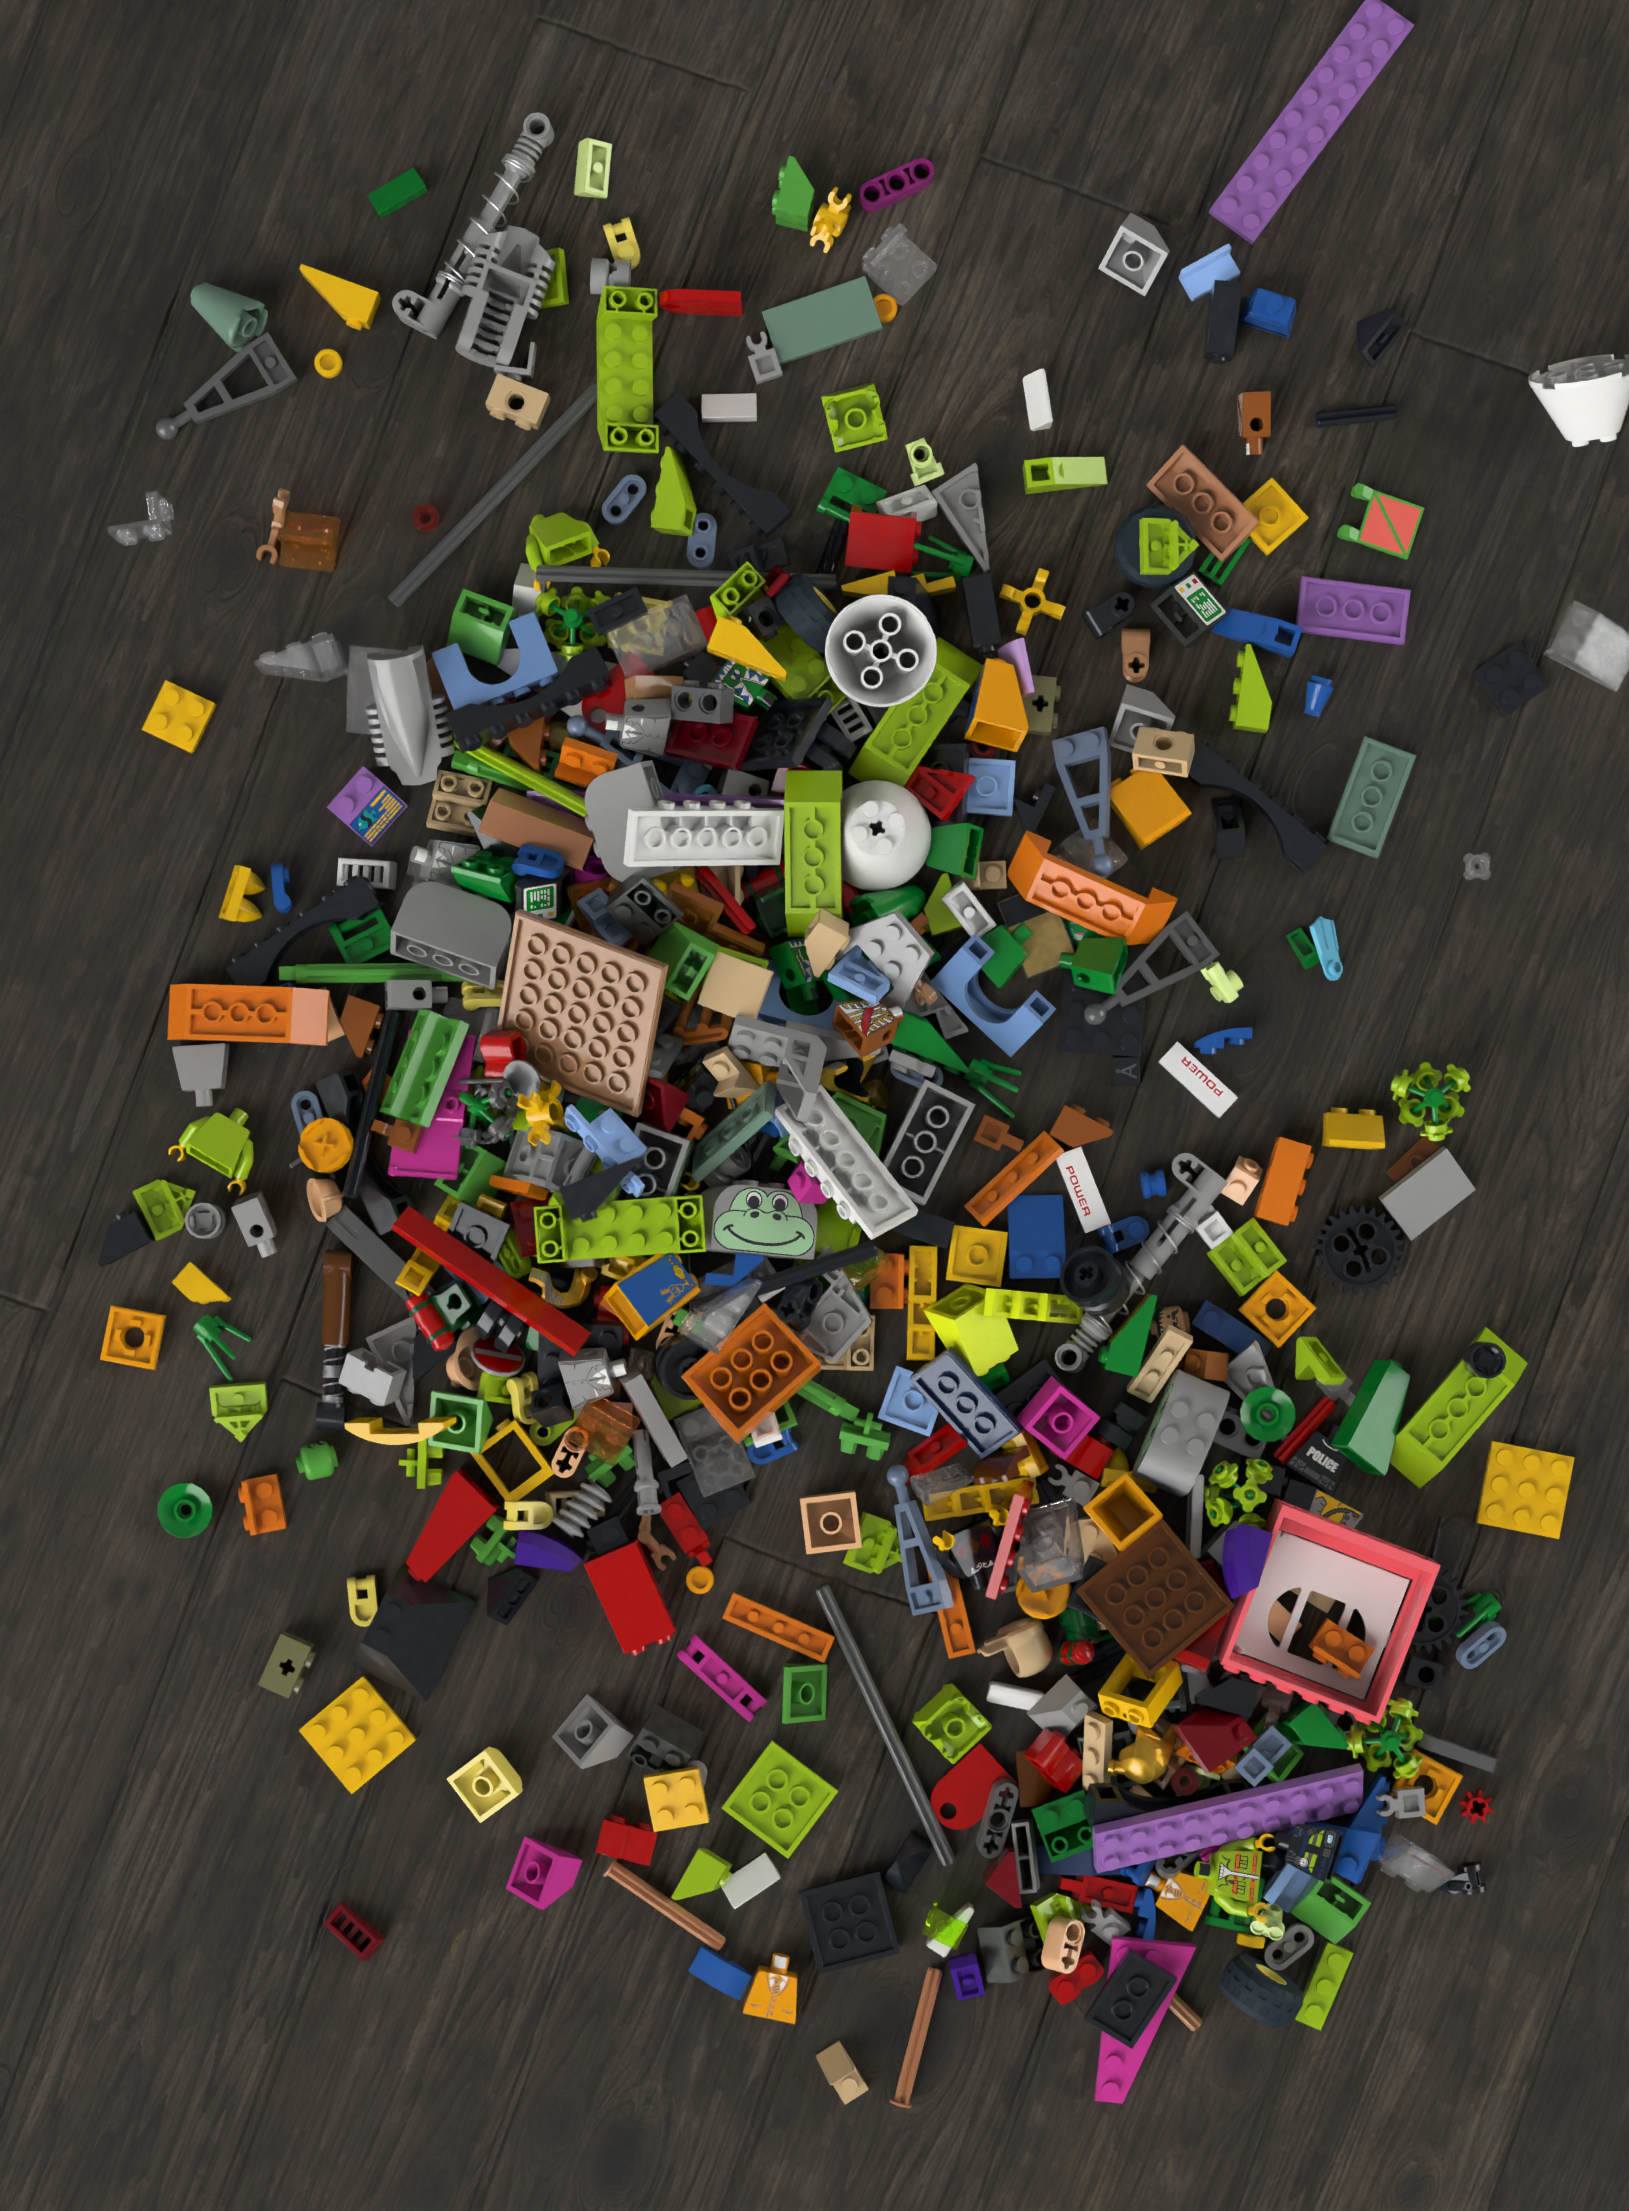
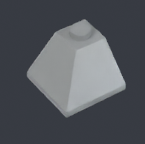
M1131 212L1120 226L1098 269L1141 295L1146 296L1170 250L1154 225Z
M1127 684L1109 736V745L1132 753L1139 727H1155L1160 730L1171 731L1175 715L1153 692Z
M1065 1674L1027 1714L1043 1730L1046 1729L1051 1732L1057 1730L1067 1738L1084 1721L1085 1715L1092 1710L1095 1711L1099 1706Z
M586 1694L552 1736L581 1769L617 1758L634 1737L618 1718L588 1694Z

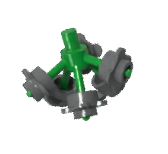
M504 1081L502 1084L493 1082L491 1088L489 1085L482 1086L476 1084L472 1089L474 1096L465 1090L460 1093L458 1099L468 1105L467 1110L471 1112L469 1127L460 1128L459 1135H453V1138L460 1140V1145L465 1146L466 1149H470V1147L476 1148L477 1143L495 1144L499 1139L504 1141L511 1136L514 1130L512 1122L517 1117V1111H521L522 1108L517 1105L518 1097L514 1096L508 1081ZM487 1109H502L504 1113H511V1117L507 1119L502 1115L496 1118L491 1116ZM478 1116L481 1119V1122L478 1126V1130H474L476 1117Z

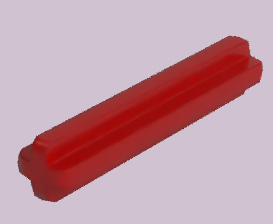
M701 866L696 870L694 875L714 900L724 904L723 911L743 935L751 933L755 929L756 924L708 866Z
M1323 1396L1274 1450L1273 1457L1279 1463L1285 1464L1335 1409V1403L1329 1397Z

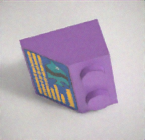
M364 766L327 806L332 813L371 847L408 807L406 803Z

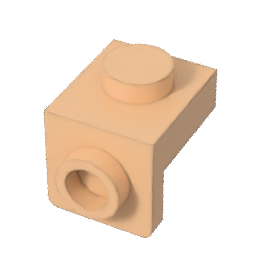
M1239 1156L1226 1178L1228 1184L1221 1193L1243 1206L1259 1182L1263 1169L1255 1161Z

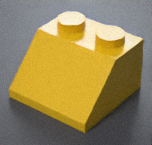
M1331 1108V1113H1323L1322 1146L1371 1150L1385 1148L1383 1116H1376L1375 1110L1359 1109L1358 1114H1347V1108Z

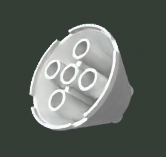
M1614 354L1571 359L1549 365L1548 372L1540 374L1539 370H1537L1528 377L1529 385L1564 438L1572 441L1573 447L1585 446L1589 444V440L1600 439L1601 442H1608L1617 439L1616 433L1621 430L1629 405V354L1625 355V359H1614Z
M892 595L866 596L845 607L834 619L825 644L826 664L838 688L856 702L873 707L898 705L915 696L931 677L937 657L935 635L927 618L910 602ZM878 647L882 648V654L886 655V658H876L873 651H876Z
M864 781L844 790L841 800L842 880L854 887L870 891L887 890L910 880L923 866L931 845L930 821L922 804L907 789L887 781ZM872 828H880L884 834L878 833L877 836H873Z

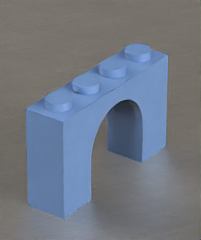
M534 611L509 621L519 647L520 663L515 674L503 683L490 685L476 680L469 671L458 643L431 653L454 710L470 703L483 706H502L505 704V700L512 697L520 699L528 696L531 693L530 690L539 686L547 688L559 677L560 673Z
M974 934L930 983L1007 1055L1012 1057L1052 1015L1056 1008L1037 990L1020 1007L1015 1009L1001 1008L988 1000L980 989L978 973L980 968L995 952Z
M760 957L769 961L767 969L774 973L756 1020L782 1027L786 1026L787 1021L837 1031L832 1025L836 1004L840 1002L833 999L831 1006L818 1015L805 1016L791 1011L783 1004L780 998L779 989L782 981L773 960Z

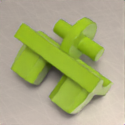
M427 1438L418 1441V1459H415V1449L412 1448L407 1449V1459H399V1465L407 1466L406 1476H415V1466H417V1489H426L428 1486L443 1483V1469L429 1468V1458H443L444 1448L429 1446Z

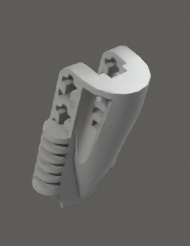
M507 225L502 232L480 235L477 243L480 248H476L474 255L477 257L472 258L471 264L473 266H470L468 270L471 276H466L465 283L468 285H464L462 288V292L472 297L455 349L467 359L489 367L509 365L525 318L534 320L538 318L539 313L536 310L541 309L542 303L539 301L544 300L545 294L543 292L547 291L548 288L545 282H550L551 275L549 273H552L555 267V262L551 260L545 249L539 245V237L525 228Z
M423 645L408 647V650L402 651V653L391 655L382 654V652L367 654L376 704L369 705L365 709L366 713L370 715L367 717L368 723L373 724L369 727L370 733L374 734L371 736L372 743H377L373 746L374 752L378 753L375 755L376 765L390 766L391 770L397 773L402 785H422L437 780V767L441 762V758L454 754L455 748L453 742H448L453 738L452 733L447 732L450 730L445 717L447 713H443L447 710L446 704L442 703L445 701L444 694H432Z

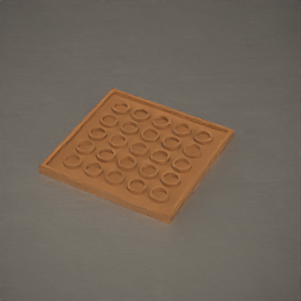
M519 909L515 913L497 1030L521 1031L525 1044L524 1057L527 1062L537 1069L541 1080L550 1084L552 1080H556L563 1089L631 1116L638 1117L642 1113L668 964Z

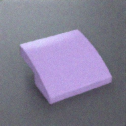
M1019 638L1002 646L997 652L999 659L1014 665L1021 697L1025 698L1033 696L1035 690L1024 638Z

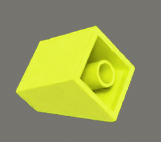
M966 1283L926 1308L924 1312L946 1349L951 1347L969 1368L980 1377L987 1374L989 1369L996 1364L1007 1361L1010 1355L1019 1349L1007 1318L984 1316L986 1289Z

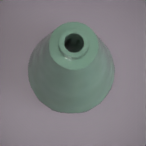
M206 282L195 286L191 292V305L234 351L240 352L244 346L250 343L249 341L254 335L259 338L267 323L268 311L264 309L265 305L260 301Z

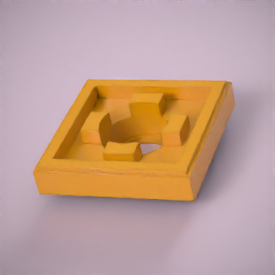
M1275 1270L1240 1306L1238 1311L1279 1348L1313 1313L1316 1307L1285 1277ZM1272 1299H1280L1286 1306L1285 1314L1279 1319H1273L1266 1313V1305Z
M111 1305L100 1360L156 1370L167 1315ZM132 1327H138L144 1332V1342L139 1347H131L126 1343L125 1334Z
M1413 1749L1410 1753L1414 1757L1421 1756L1423 1759L1422 1763L1418 1766L1417 1774L1411 1778L1402 1776L1396 1779L1389 1791V1796L1394 1797V1789L1413 1787L1418 1776H1429L1433 1781V1789L1429 1794L1425 1795L1426 1816L1421 1817L1437 1825L1463 1775Z

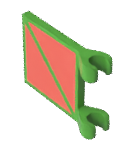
M1357 483L1352 488L1351 496L1369 501L1360 529L1357 530L1349 525H1343L1338 530V538L1356 542L1407 560L1424 507Z

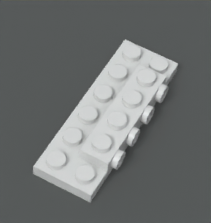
M660 800L657 806H649V808L628 809L623 864L628 867L780 865L784 809L755 808L750 805L751 802L745 800H734V805H725L724 801L710 800L708 806H700V802L693 800L683 801V806H675V802Z
M822 1085L818 1087L807 1123L797 1121L786 1103L776 1108L775 1115L790 1133L788 1143L790 1151L794 1156L800 1155L805 1161L804 1166L809 1176H816L819 1179L821 1190L825 1197H832L838 1204L837 1211L841 1218L844 1220L849 1218L852 1224L858 1222L872 1240L917 1215L918 1208Z

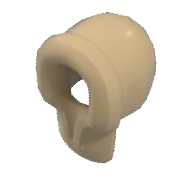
M1033 1617L1022 1618L1003 1626L998 1630L997 1636L986 1640L984 1645L977 1650L978 1654L982 1653L985 1657L1003 1650L1011 1669L1017 1677H1028L1042 1671L1049 1665L1053 1654L1052 1645L1044 1631L1043 1623L1040 1619Z

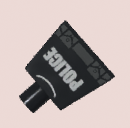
M1334 1423L1325 1436L1314 1431L1285 1463V1465L1330 1494L1347 1459L1346 1456L1331 1445L1339 1429V1426Z

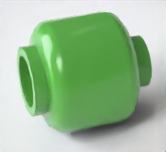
M325 1441L302 1446L300 1456L295 1457L299 1474L305 1473L308 1480L331 1476L334 1473V1468L338 1467L334 1446H329Z

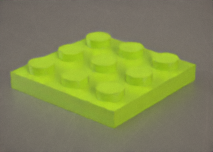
M771 1740L722 1805V1809L786 1858H789L838 1793V1790Z

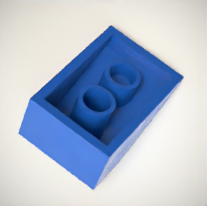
M1018 1195L1007 1205L1008 1278H1060L1061 1268L1066 1261L1063 1195Z

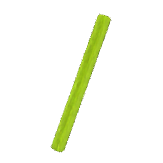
M454 739V741H453L454 746L459 749V747H458V745H457V743H456V741H455V739ZM483 744L475 751L466 752L583 817L587 815L584 798L491 747Z

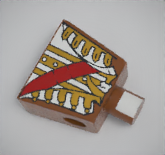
M1271 391L1242 392L1237 395L1238 438L1246 439V455H1262L1263 438H1268L1271 434ZM1251 420L1258 423L1257 431L1251 429Z
M864 999L841 1002L836 1004L832 1025L862 1058L894 1040L897 1025L903 1021V1012L898 1006L888 1009L880 1000L875 1005Z

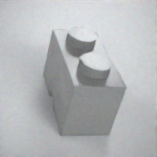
M362 1347L347 1353L338 1383L346 1386L352 1393L361 1394L369 1398L371 1403L378 1406H385L398 1400L407 1370L390 1361L386 1362L385 1365L379 1362L380 1356Z

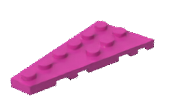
M1112 1935L1107 1980L1130 1947L1177 1976V1981L1132 2049L1101 2031L1094 2095L1095 2101L1123 2104L1196 1949L1195 1944L1162 1940H1142V1938Z

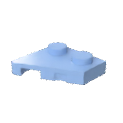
M855 945L829 972L827 981L875 1005L889 991L890 981L883 973L878 971L876 965L871 960L867 961L862 956V949Z

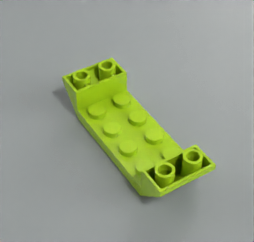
M605 285L602 287L596 320L597 430L604 451L659 453V425H653L652 321L657 317V289Z
M748 561L710 596L717 621L719 616L725 619L727 615L738 618L737 614L766 596L759 589L766 581ZM759 617V622L766 626L765 620ZM782 617L785 624L777 629L779 635L767 642H764L763 638L758 640L787 672L786 682L771 677V682L787 700L828 696L833 703L827 714L828 716L847 695L833 681L826 661L817 651L807 645Z
M938 637L936 640V663L928 682L909 700L889 707L864 744L848 774L860 782L880 780L904 787L966 692L970 690L977 680L983 665L941 637Z
M786 770L784 836L785 915L788 937H805L807 926L820 908L843 920L841 872L842 770Z
M702 1195L615 1200L606 1209L597 1212L598 1218L582 1223L581 1219L571 1220L565 1204L534 1207L538 1263L666 1253L706 1252Z
M1484 1327L1471 1344L1484 1341L1501 1347L1506 1356V1365L1502 1373L1495 1378L1489 1379L1473 1376L1466 1370L1462 1358L1402 1429L1396 1433L1389 1463L1419 1489L1437 1475L1516 1385L1528 1364L1487 1327Z

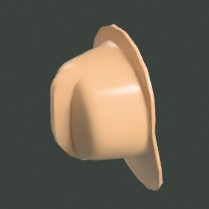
M311 1178L307 1182V1197L311 1211L318 1221L326 1222L327 1218L341 1210L343 1192H340L337 1184L332 1179Z
M472 1327L460 1334L455 1352L447 1360L446 1371L451 1379V1386L466 1387L469 1390L476 1391L479 1389L482 1371L484 1370L475 1364L470 1353L473 1343L480 1338L473 1334L475 1327Z

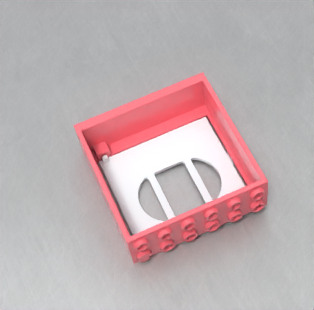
M1275 1498L1266 1520V1526L1263 1528L1264 1531L1273 1535L1259 1586L1236 1598L1235 1607L1232 1608L1215 1655L1220 1660V1664L1224 1666L1223 1668L1230 1672L1239 1674L1240 1670L1250 1676V1679L1265 1684L1268 1680L1276 1686V1689L1282 1692L1292 1694L1294 1690L1302 1696V1699L1308 1702L1318 1704L1320 1700L1328 1706V1709L1344 1715L1346 1710L1355 1716L1354 1719L1370 1725L1371 1721L1380 1724L1441 1565L1429 1557ZM1409 1579H1412V1580H1411V1583H1410V1586H1409V1588H1408V1591H1407V1593H1406L1405 1599H1404V1601H1403V1604H1402V1606H1401V1609H1400V1611H1399L1398 1617H1397L1396 1622H1395V1624H1394L1393 1630H1392V1632H1390V1630H1391V1628H1392V1625H1393V1623H1394L1395 1617H1396V1615H1397V1612H1398V1610H1399L1400 1604H1401L1402 1599H1403V1597H1404V1594H1405V1592H1406L1407 1586H1408V1584H1409V1581H1410ZM1300 1587V1593L1280 1645L1275 1646L1268 1631L1270 1609L1277 1598L1283 1593ZM1310 1591H1315L1345 1603L1338 1623L1345 1630L1354 1609H1357L1365 1626L1364 1642L1375 1649L1361 1670L1362 1676L1360 1679L1354 1676L1350 1680L1335 1671L1337 1668H1332L1333 1663L1330 1661L1327 1664L1323 1663L1320 1665L1288 1653V1647ZM1385 1647L1384 1653H1383V1655H1382L1381 1661H1380V1663H1379V1666H1378L1377 1671H1376V1673H1375L1374 1679H1373L1372 1684H1371V1686H1370V1689H1369V1691H1368L1367 1697H1366L1365 1701H1363V1700H1364V1697H1365V1695H1366V1692H1367V1690H1368L1369 1684H1370V1682H1371V1679H1372V1677H1373V1674H1374V1672H1375V1669H1376V1666H1377V1664H1378V1661H1379V1659H1380V1656H1381V1653H1382V1651H1383V1648Z

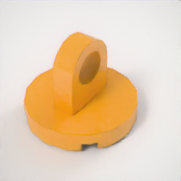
M318 1118L310 1122L303 1129L300 1136V1145L298 1144L301 1160L310 1169L320 1173H333L341 1169L349 1161L353 1151V1138L350 1130L342 1122L332 1118Z
M1040 1564L1032 1570L1028 1569L1018 1580L1016 1587L1019 1605L1026 1614L1037 1619L1052 1618L1063 1612L1072 1593L1070 1580L1063 1570L1049 1564Z

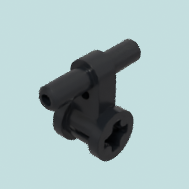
M1481 1861L1459 1864L1456 1866L1457 1873L1446 1876L1443 1879L1432 1878L1429 1882L1431 1889L1442 1890L1448 1894L1462 1892L1463 1895H1473L1487 1891L1486 1884L1482 1882L1480 1869H1482Z

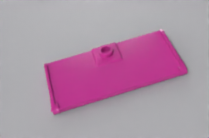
M465 1035L429 1128L424 1127L425 1129L416 1154L392 1147L388 1175L392 1177L411 1176L457 1180L462 1145H460L459 1139L453 1138V1135H459L460 1128L465 1127L468 1105L460 1101L458 1096L463 1090L468 1093L470 1091V1084H459L458 1081L459 1079H471L477 1042L476 1035Z

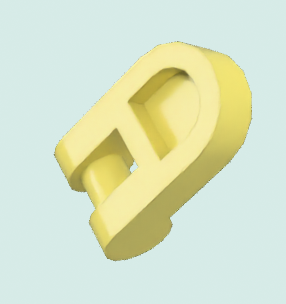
M629 217L621 219L620 223L611 225V223L603 225L614 261L615 259L631 260V270L639 264L641 257ZM625 233L627 240L617 243L615 236Z
M498 980L495 990L469 981L463 982L461 989L464 995L462 999L464 1009L474 1011L479 1007H500L505 981Z
M531 1371L523 1374L521 1378H511L506 1383L507 1390L511 1394L514 1418L518 1422L528 1425L537 1421L530 1415L529 1404L531 1403V1391L539 1389L538 1378Z
M506 1500L504 1509L507 1510V1520H504L503 1529H545L552 1522L554 1516L553 1509L548 1503L537 1500ZM524 1510L523 1520H518V1511Z
M367 1575L365 1579L349 1577L347 1578V1589L351 1618L359 1626H369L379 1608L376 1575ZM358 1590H367L368 1598L358 1599Z

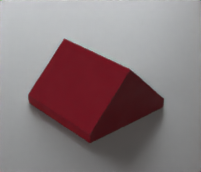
M648 1077L642 1113L638 1118L668 1133L672 1131L690 1095L659 1078Z
M1006 1843L1000 1855L994 1858L982 1876L986 1886L1015 1908H1022L1015 1853L1012 1843Z

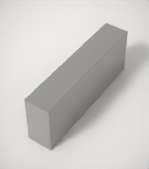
M634 1365L628 1368V1375L618 1378L662 1457L672 1468L687 1459L688 1456L642 1374Z

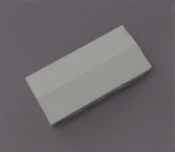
M1033 1818L1016 1819L1011 1822L1019 1891L1020 1894L1036 1893L1040 1889ZM1021 1826H1026L1028 1852L1023 1853ZM1024 1859H1029L1032 1885H1027Z

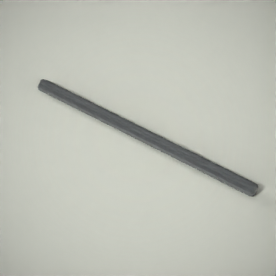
M592 383L393 590L388 598L395 606L400 607L591 409L597 402L596 383Z
M538 565L536 568V580L549 582L720 587L736 571ZM758 572V573H759L763 578H765L766 575H767L769 572ZM803 573L822 590H834L836 588V576L834 574Z
M829 1585L821 1586L816 1589L817 1597L943 1866L950 1865L956 1861L949 1842L937 1820Z

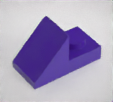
M970 1952L950 1957L949 1965L958 2001L985 1995L976 1953Z

